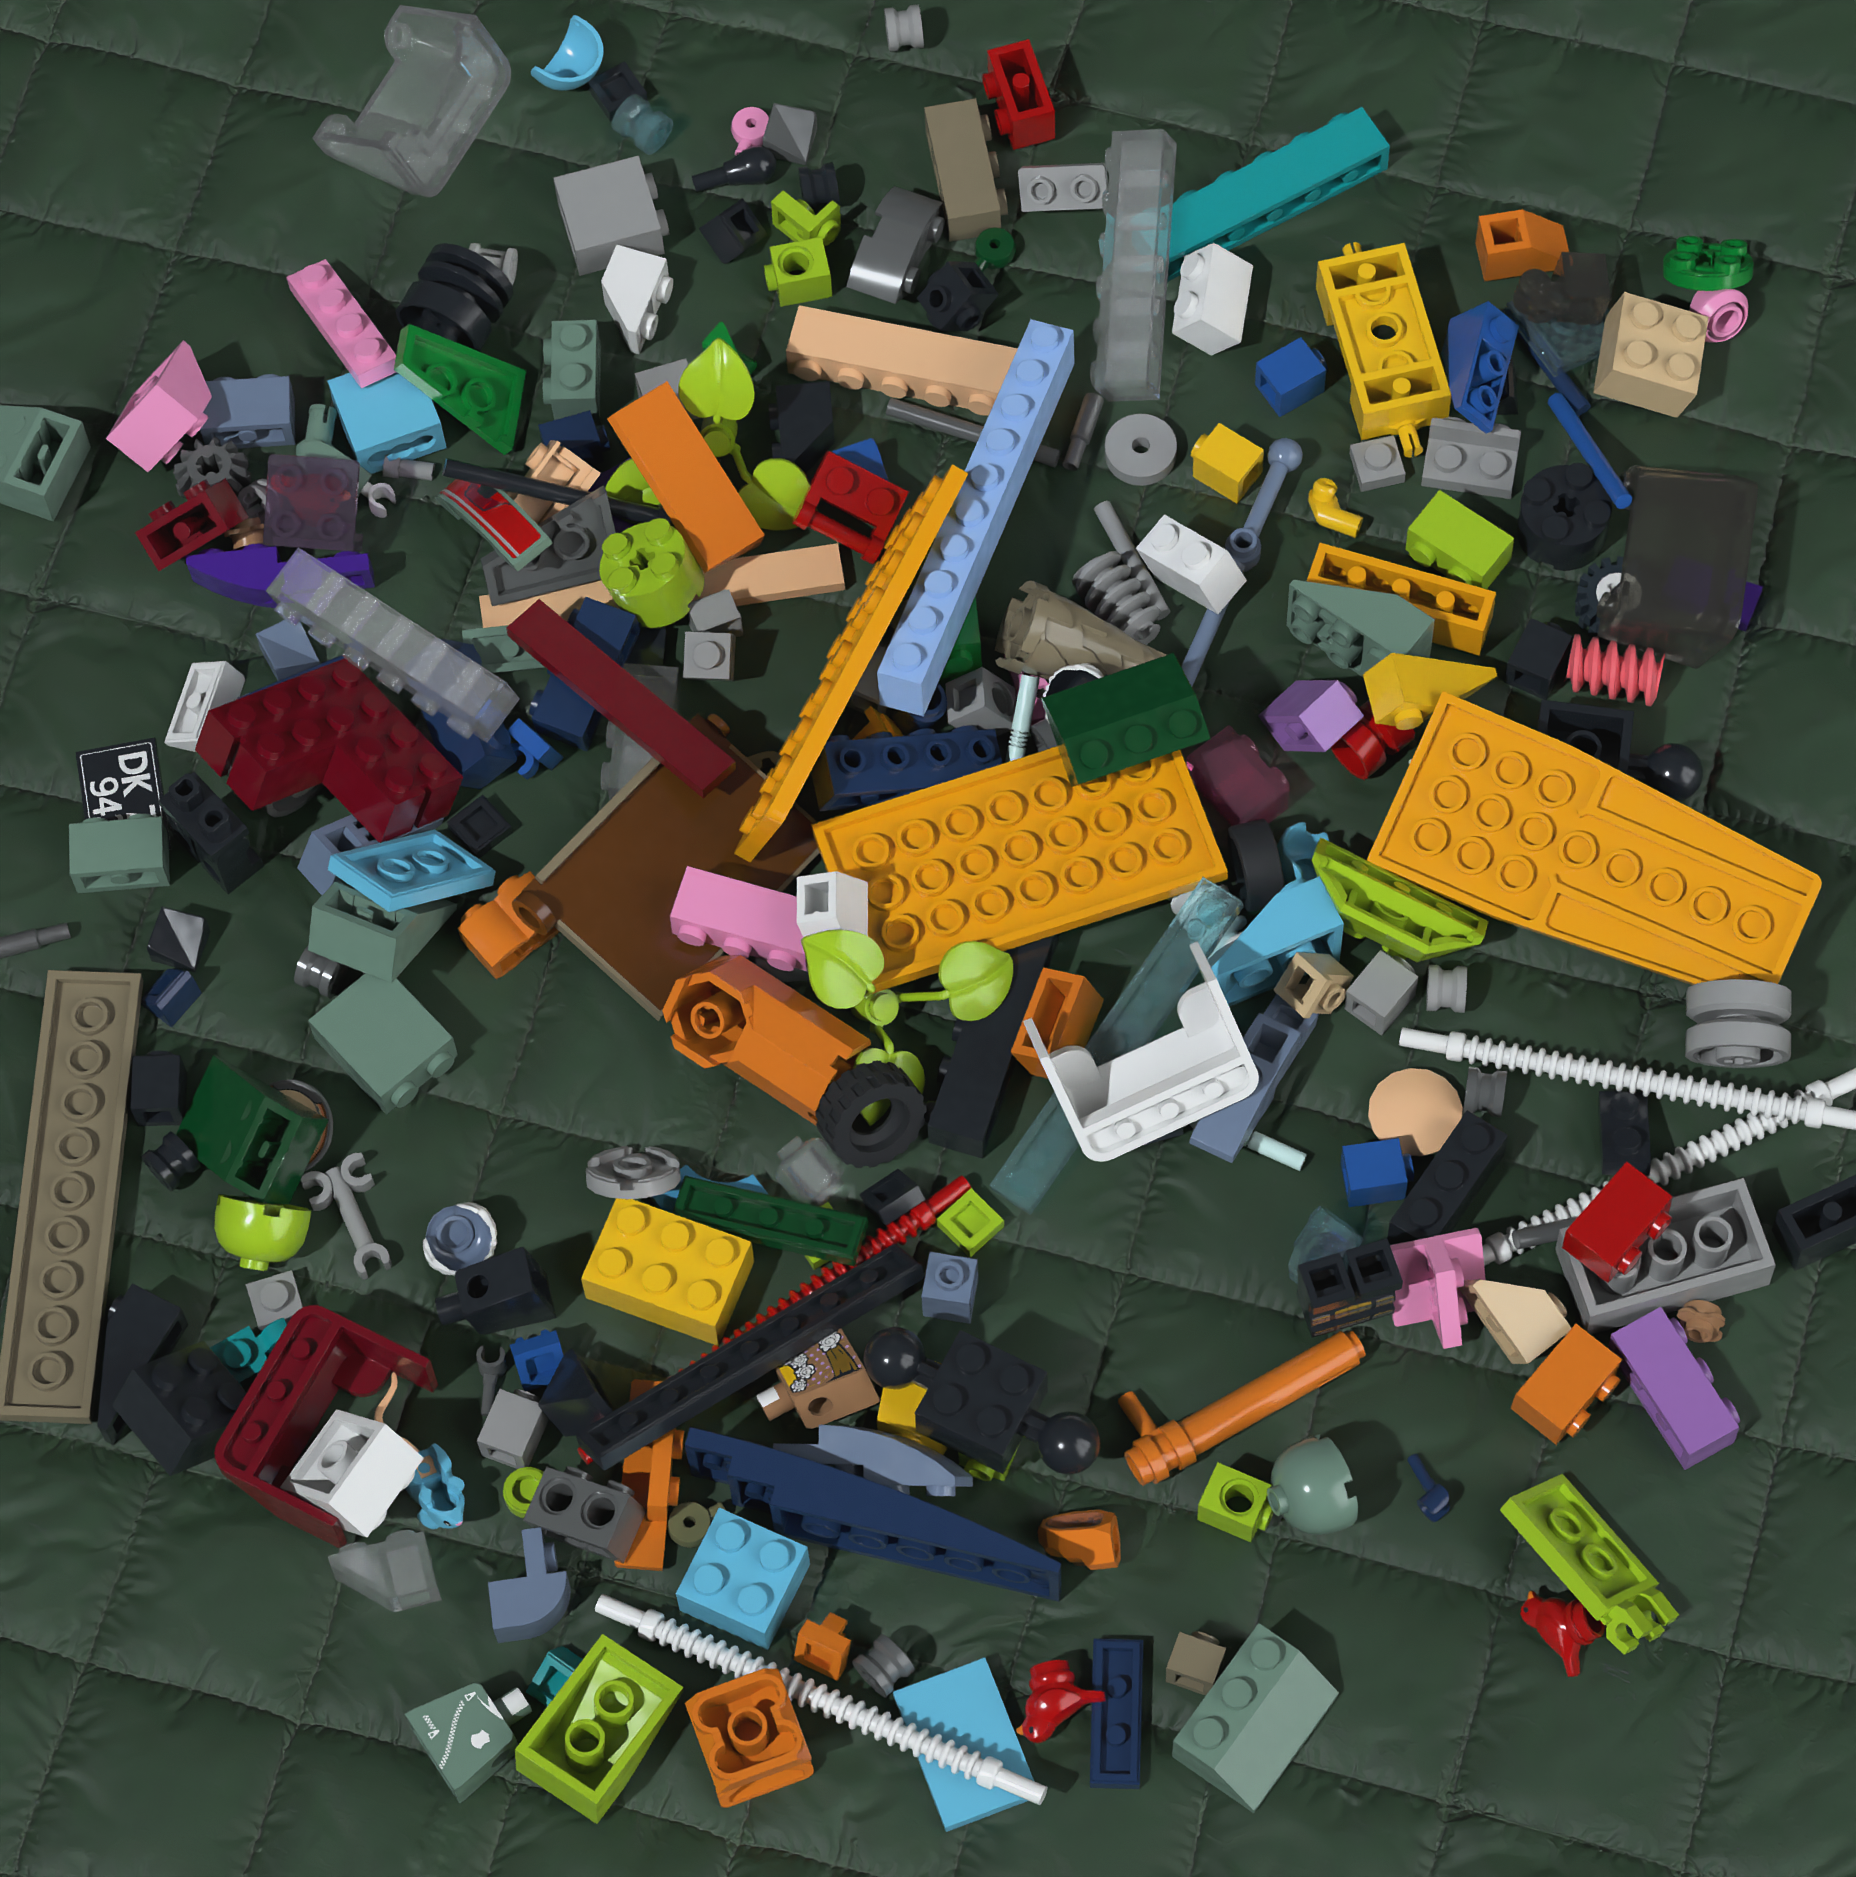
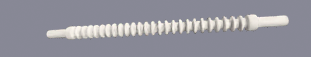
M1404 1027L1401 1030L1399 1046L1446 1054V1059L1450 1061L1461 1062L1463 1058H1468L1469 1063L1474 1064L1476 1060H1481L1484 1067H1487L1489 1062H1493L1496 1069H1501L1502 1065L1509 1066L1510 1072H1513L1516 1067H1520L1523 1074H1527L1529 1070H1534L1537 1077L1546 1072L1549 1073L1550 1079H1554L1556 1075H1561L1564 1082H1567L1569 1077H1573L1577 1084H1581L1582 1080H1588L1591 1087L1595 1086L1596 1082H1600L1604 1089H1607L1609 1085H1615L1618 1092L1623 1087H1627L1631 1094H1634L1636 1090H1642L1645 1097L1650 1092H1654L1657 1099H1661L1663 1095H1669L1672 1102L1677 1097H1681L1684 1104H1688L1690 1100H1696L1699 1107L1704 1102H1708L1711 1109H1715L1717 1105H1723L1726 1112L1731 1107H1735L1738 1114H1742L1744 1110H1750L1753 1117L1758 1112H1762L1766 1119H1770L1771 1115H1777L1778 1120L1782 1122L1785 1117L1792 1118L1793 1124H1797L1798 1120H1803L1805 1126L1819 1129L1822 1124L1856 1130L1855 1110L1827 1106L1824 1099L1811 1097L1806 1102L1802 1101L1801 1095H1797L1796 1099L1792 1100L1789 1099V1095L1786 1092L1783 1093L1782 1097H1777L1774 1090H1770L1768 1095L1761 1093V1088L1759 1087L1755 1089V1092H1750L1747 1085H1743L1741 1090L1734 1088V1083L1732 1082L1727 1087L1721 1086L1719 1080H1716L1714 1085L1708 1084L1705 1077L1700 1082H1695L1692 1075H1689L1687 1080H1683L1678 1072L1673 1077H1668L1665 1070H1662L1660 1075H1656L1651 1067L1646 1072H1641L1638 1065H1635L1633 1070H1629L1626 1068L1625 1063H1621L1619 1067H1614L1613 1062L1608 1060L1606 1065H1602L1599 1058H1594L1593 1062H1587L1585 1055H1581L1579 1060H1575L1572 1053H1567L1566 1057H1560L1558 1050H1555L1552 1055H1548L1545 1048H1541L1539 1052H1534L1531 1045H1528L1525 1050H1521L1518 1043H1514L1512 1047H1507L1506 1042L1502 1040L1499 1045H1495L1491 1038H1488L1486 1042H1480L1479 1037L1475 1035L1472 1040H1469L1465 1033L1452 1031L1448 1036Z
M1856 1068L1825 1083L1821 1080L1810 1083L1806 1086L1804 1093L1801 1090H1796L1794 1098L1789 1096V1099L1795 1100L1797 1095H1801L1802 1101L1808 1102L1809 1098L1814 1097L1824 1099L1827 1106H1832L1833 1099L1856 1089ZM1750 1112L1747 1114L1746 1121L1737 1118L1734 1127L1725 1124L1721 1133L1714 1129L1711 1131L1710 1138L1701 1135L1698 1144L1689 1141L1685 1150L1678 1146L1675 1148V1155L1666 1152L1663 1154L1662 1161L1653 1158L1651 1160L1650 1176L1647 1177L1655 1183L1660 1182L1662 1185H1667L1669 1177L1678 1180L1681 1176V1171L1687 1174L1692 1173L1693 1165L1702 1168L1706 1159L1713 1163L1716 1161L1717 1154L1726 1157L1729 1148L1738 1151L1742 1142L1746 1145H1751L1752 1137L1761 1140L1764 1138L1765 1131L1774 1134L1777 1125L1786 1128L1788 1127V1120H1792V1118L1785 1117L1784 1121L1780 1122L1777 1115H1771L1770 1119H1766L1762 1112H1758L1759 1115L1755 1117ZM1609 1181L1603 1183V1188ZM1594 1186L1591 1188V1195L1582 1192L1579 1194L1578 1201L1569 1198L1566 1207L1557 1204L1553 1213L1546 1209L1543 1211L1542 1218L1533 1215L1530 1224L1524 1221L1519 1222V1229L1578 1217L1601 1190ZM1508 1227L1506 1235L1497 1232L1486 1238V1244L1482 1246L1484 1266L1493 1261L1497 1264L1504 1263L1513 1257L1512 1252L1514 1251L1518 1254L1524 1252V1248L1516 1249L1512 1240L1514 1228Z
M602 1594L597 1601L595 1612L638 1630V1636L647 1641L653 1642L659 1639L661 1647L671 1644L673 1652L683 1649L686 1658L697 1655L698 1663L708 1660L709 1666L712 1669L720 1665L722 1666L723 1674L734 1671L735 1678H739L764 1668L777 1669L775 1662L765 1665L762 1656L753 1660L750 1651L740 1654L739 1648L736 1645L730 1649L726 1648L725 1640L715 1643L714 1637L711 1634L703 1638L699 1629L689 1632L688 1624H682L678 1627L674 1618L665 1621L664 1614L654 1609H648L644 1612L605 1594ZM787 1667L779 1671L790 1701L794 1698L797 1699L799 1707L809 1704L811 1705L810 1710L812 1713H816L820 1709L823 1710L824 1718H830L832 1715H835L838 1724L848 1721L851 1730L860 1726L863 1735L873 1732L876 1741L885 1737L887 1738L888 1746L899 1743L902 1752L910 1748L913 1750L914 1757L924 1754L927 1763H931L935 1759L938 1761V1766L941 1769L949 1765L953 1774L963 1771L966 1780L975 1777L977 1784L991 1790L996 1786L1037 1805H1041L1046 1796L1047 1786L1003 1768V1762L997 1758L987 1756L985 1759H982L981 1753L978 1750L973 1752V1754H969L966 1745L956 1748L953 1739L944 1743L942 1742L941 1734L931 1737L927 1728L919 1732L916 1730L917 1726L915 1723L905 1726L902 1717H898L894 1721L891 1719V1714L888 1711L884 1712L883 1715L878 1714L877 1706L866 1709V1704L863 1700L854 1704L851 1695L841 1698L838 1689L829 1693L826 1684L816 1687L815 1681L812 1678L806 1682L802 1681L801 1673L790 1676V1671Z

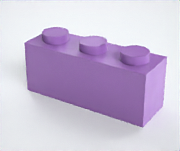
M1659 1307L1612 1333L1608 1349L1622 1359L1619 1366L1620 1371L1684 1470L1733 1444L1739 1430L1738 1423H1740V1418L1731 1401L1726 1397L1721 1399L1712 1386L1714 1382L1713 1375L1705 1361L1700 1357L1695 1359L1687 1348L1686 1343L1688 1339L1681 1324L1674 1317L1669 1319L1663 1309Z

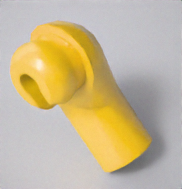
M1327 478L1317 479L1308 496V502L1317 523L1323 527L1356 538L1360 531L1363 517L1340 508L1335 495L1338 489L1335 482Z

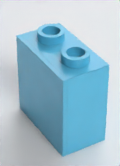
M398 372L362 389L350 373L327 380L334 407L338 412L339 420L355 461L369 473L373 474L383 470L386 454L389 461L396 460L397 458H401V460H414L447 448L441 422L432 399Z

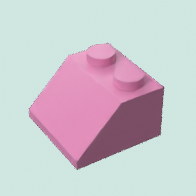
M183 340L133 393L106 437L109 442L147 472L160 460L165 464L169 463L182 447L183 443L179 440L186 433L192 438L208 419V416L203 411L211 400L212 395L189 344Z

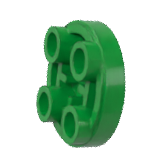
M1682 236L1676 239V248L1669 251L1663 258V276L1668 282L1691 290L1718 291L1733 289L1745 285L1752 279L1753 259L1747 253V242L1740 239H1727L1722 241L1721 244L1703 243V239L1697 236Z

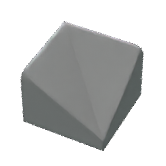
M729 589L688 604L691 610L687 614L689 627L692 632L731 633L736 637L743 636L741 616Z

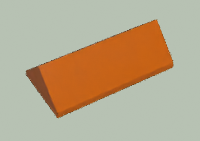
M668 381L607 418L672 523L682 535L704 573L755 549L762 543L765 536Z

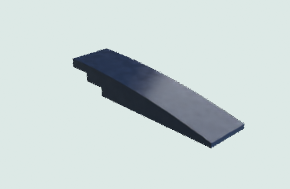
M692 1427L689 1428L685 1449L691 1476L728 1484L733 1505L771 1514L774 1532L777 1534L1058 1602L1060 1600L1061 1563L1004 1535L928 1502L845 1471L744 1440Z

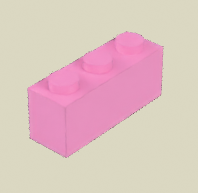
M687 866L670 914L672 934L677 935L681 941L690 945L703 946L704 943L722 947V950L729 955H742L745 958H748L750 955L765 959L768 964L779 970L793 971L794 968L807 971V960L801 943L803 936L797 925V896Z

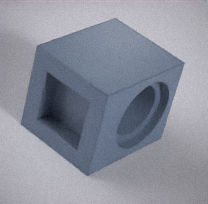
M935 1252L929 1253L921 1296L923 1316L971 1323L978 1284L977 1259Z

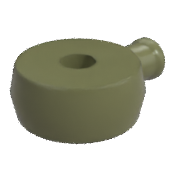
M684 1502L676 1506L667 1520V1530L671 1539L685 1548L700 1546L718 1508L725 1510L722 1502H718L707 1509L696 1502ZM688 1522L695 1523L691 1528L685 1526Z

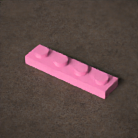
M326 259L309 265L286 277L293 295L361 389L396 373L394 370L396 354Z

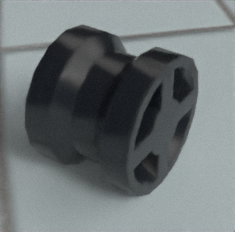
M833 162L824 163L820 169L811 170L807 166L798 168L802 200L812 210L817 205L828 204L832 200L840 206Z
M171 1131L162 1138V1145L156 1150H148L141 1156L143 1162L153 1175L171 1192L180 1185V1178L185 1173H194L201 1167L191 1150Z

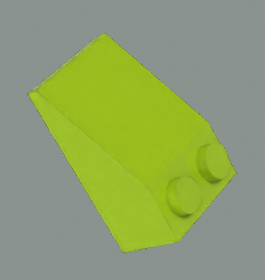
M602 1634L516 1747V1770L598 1824L627 1785L683 1693L684 1687Z

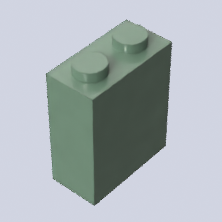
M365 973L308 1020L314 1039L386 1115L396 1106L401 1108L410 1103L417 1095L420 1086L431 1077L438 1078L445 1074L453 1065L454 1058L458 1056L453 1037L397 978L392 983Z

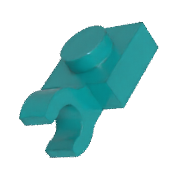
M284 1317L266 1326L257 1337H255L250 1326H247L211 1346L210 1349L244 1388L255 1380L287 1323Z

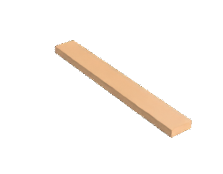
M838 543L735 558L706 573L703 572L704 589L700 597L696 594L691 602L725 589H729L736 606L844 591L845 582ZM601 579L496 606L491 605L489 595L479 596L483 628L511 624L538 599L565 621H568L573 609L580 610L585 597L618 609L619 607Z

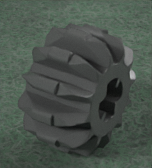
M215 435L210 444L205 446L196 439L194 443L195 451L181 449L180 459L182 463L174 465L173 472L177 480L176 489L182 498H186L183 494L185 491L207 479L210 486H213L226 478L237 497L239 492L251 483V475L247 471L249 463L246 455L238 452L237 446L232 440L221 446L220 440Z

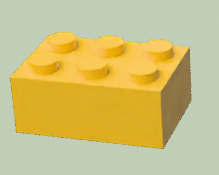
M616 1198L581 1280L585 1297L589 1300L719 1346L755 1261L751 1241L633 1199Z

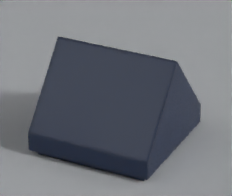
M170 968L145 993L141 999V1005L167 1025L173 1027L202 992L188 971Z

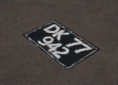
M155 738L75 752L85 819L99 817L108 821L128 819L135 814H150L154 817L162 816L168 833L169 850H171L166 814L158 801L163 797Z

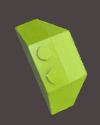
M1320 837L1311 860L1317 877L1320 876L1344 923L1343 931L1359 939L1367 937L1381 944L1382 949L1389 955L1398 956L1404 960L1409 958L1415 962L1481 944L1485 937L1488 925L1487 920Z

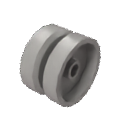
M1743 979L1713 980L1688 987L1686 991V1016L1698 1024L1688 1028L1686 1031L1685 1057L1699 1064L1724 1068H1758L1779 1065L1789 1061L1791 1057V1033L1779 1024L1787 1021L1791 1016L1792 991L1786 986L1773 982Z

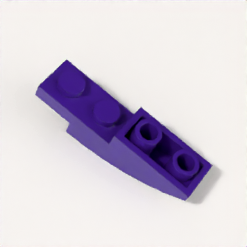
M250 544L245 546L243 550L224 552L221 549L210 548L200 551L197 555L186 556V565L193 582L230 599L262 607L287 610L331 609L330 592L375 587L374 571L368 553L360 554L357 551H341L336 553L334 557L317 559L312 556L301 555L291 558L289 562H282L276 546L269 547L265 544Z

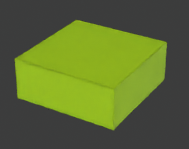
M971 1188L937 1218V1226L970 1258L1004 1228V1220Z

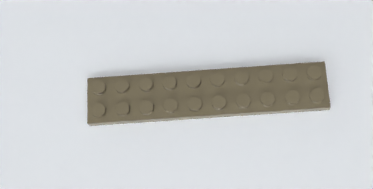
M48 970L0 1356V1421L93 1424L132 1086L133 1056H135L144 982L141 973Z

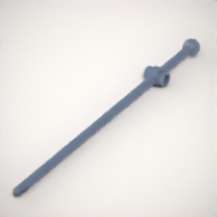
M1281 438L1271 444L1267 453L1268 462L1271 466L1244 527L1236 529L1226 540L1225 549L1230 553L1242 573L1251 570L1259 562L1261 542L1258 537L1286 474L1296 470L1302 462V449L1294 440ZM1230 601L1219 614L1214 613L1208 608L1204 614L1181 666L1191 686L1194 684Z

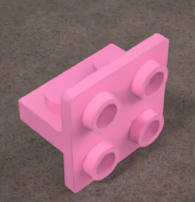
M1472 1228L1390 1245L1403 1280L1402 1289L1395 1291L1396 1300L1393 1302L1395 1312L1392 1314L1394 1325L1400 1327L1432 1320L1443 1349L1461 1346L1460 1325L1468 1324L1467 1312H1472L1474 1309L1458 1287L1464 1286V1280H1486L1482 1236L1479 1229Z

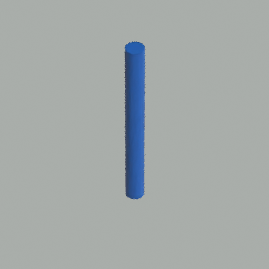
M1562 393L1551 395L1548 399L1549 407L1618 509H1625L1630 506L1632 496Z

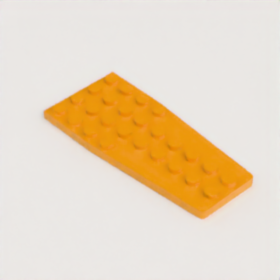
M952 464L942 478L934 475L925 491H922L918 496L912 509L909 508L900 524H897L884 545L886 549L880 561L876 562L865 581V585H867L861 598H857L845 621L848 623L842 634H838L826 655V658L829 660L818 678L821 680L815 693L812 692L799 714V717H801L796 729L792 730L779 752L781 755L776 767L770 770L759 790L761 793L760 798L755 806L750 808L740 825L739 831L744 834L735 849V855L751 862L786 819L968 476V473Z
M1444 691L1439 698L1367 858V861L1411 883L1497 920L1690 985L1728 979L1759 980L1779 984L1822 885L1821 879L1817 874L1591 755Z

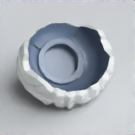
M463 1202L443 1208L433 1215L427 1226L426 1237L423 1240V1251L427 1262L440 1273L455 1276L457 1270L493 1257L498 1243L496 1224L488 1210L476 1203Z

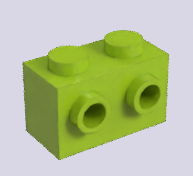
M1439 490L1409 526L1405 550L1409 552L1412 559L1424 567L1431 566L1448 579L1488 589L1511 560L1514 537Z

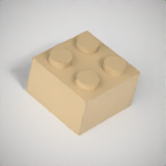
M1624 292L1605 317L1593 393L1678 418L1697 395L1709 317Z

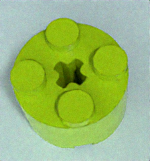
M656 518L650 522L634 525L621 533H613L602 544L604 553L599 566L601 580L619 609L636 615L642 627H663L683 618L691 610L688 604L696 594L700 597L704 589V574L682 535L666 519Z

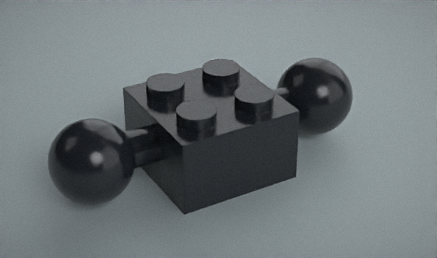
M1541 700L1537 724L1538 732L1567 743L1678 802L1690 798L1699 789L1703 779V767L1698 755L1691 748L1678 743H1668L1657 747L1649 756L1630 753L1634 711Z
M888 1327L878 1331L870 1338L865 1347L863 1356L864 1366L869 1377L876 1384L893 1390L915 1384L927 1390L915 1411L916 1432L1002 1474L1005 1472L1023 1437L1037 1443L1039 1454L1044 1463L1050 1469L1061 1474L1072 1475L1083 1472L1098 1457L1101 1442L1100 1435L1096 1426L1088 1417L1071 1411L1061 1412L1048 1417L1037 1411L1048 1392L1046 1371L964 1331H959L942 1364L927 1358L920 1339L913 1332L901 1327Z

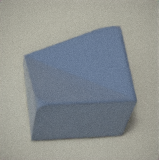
M296 615L256 633L260 650L277 681L320 664L307 634Z

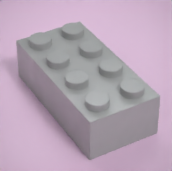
M1744 1178L1673 1197L1669 1210L1672 1220L1668 1227L1656 1240L1649 1236L1638 1248L1642 1255L1634 1267L1626 1275L1618 1271L1609 1283L1562 1248L1565 1232L1569 1227L1560 1229L1555 1250L1583 1329L1592 1335L1628 1325L1659 1307L1667 1314L1683 1308L1684 1304L1688 1301L1704 1300L1710 1302L1769 1285L1776 1264Z

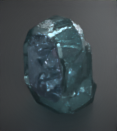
M1319 1205L1310 1214L1306 1226L1293 1243L1294 1250L1288 1263L1289 1278L1298 1285L1299 1264L1339 1252L1344 1263L1345 1251L1359 1247L1364 1238L1340 1217Z

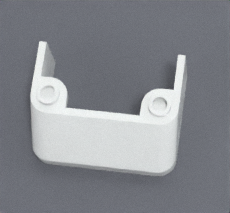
M1198 941L1189 946L1205 982L1186 991L1178 1002L1177 1012L1183 1028L1097 1067L1090 1052L1081 1046H1065L1048 1054L1032 1017L1023 1021L1083 1153L1091 1160L1103 1162L1114 1159L1245 1099L1253 1093L1258 1085V1071L1217 978Z

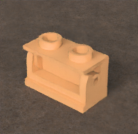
M550 440L547 446L541 442L528 457L525 464L530 469L525 477L588 491L601 474L564 446L561 447V443L555 440ZM504 491L537 525L568 507V505Z

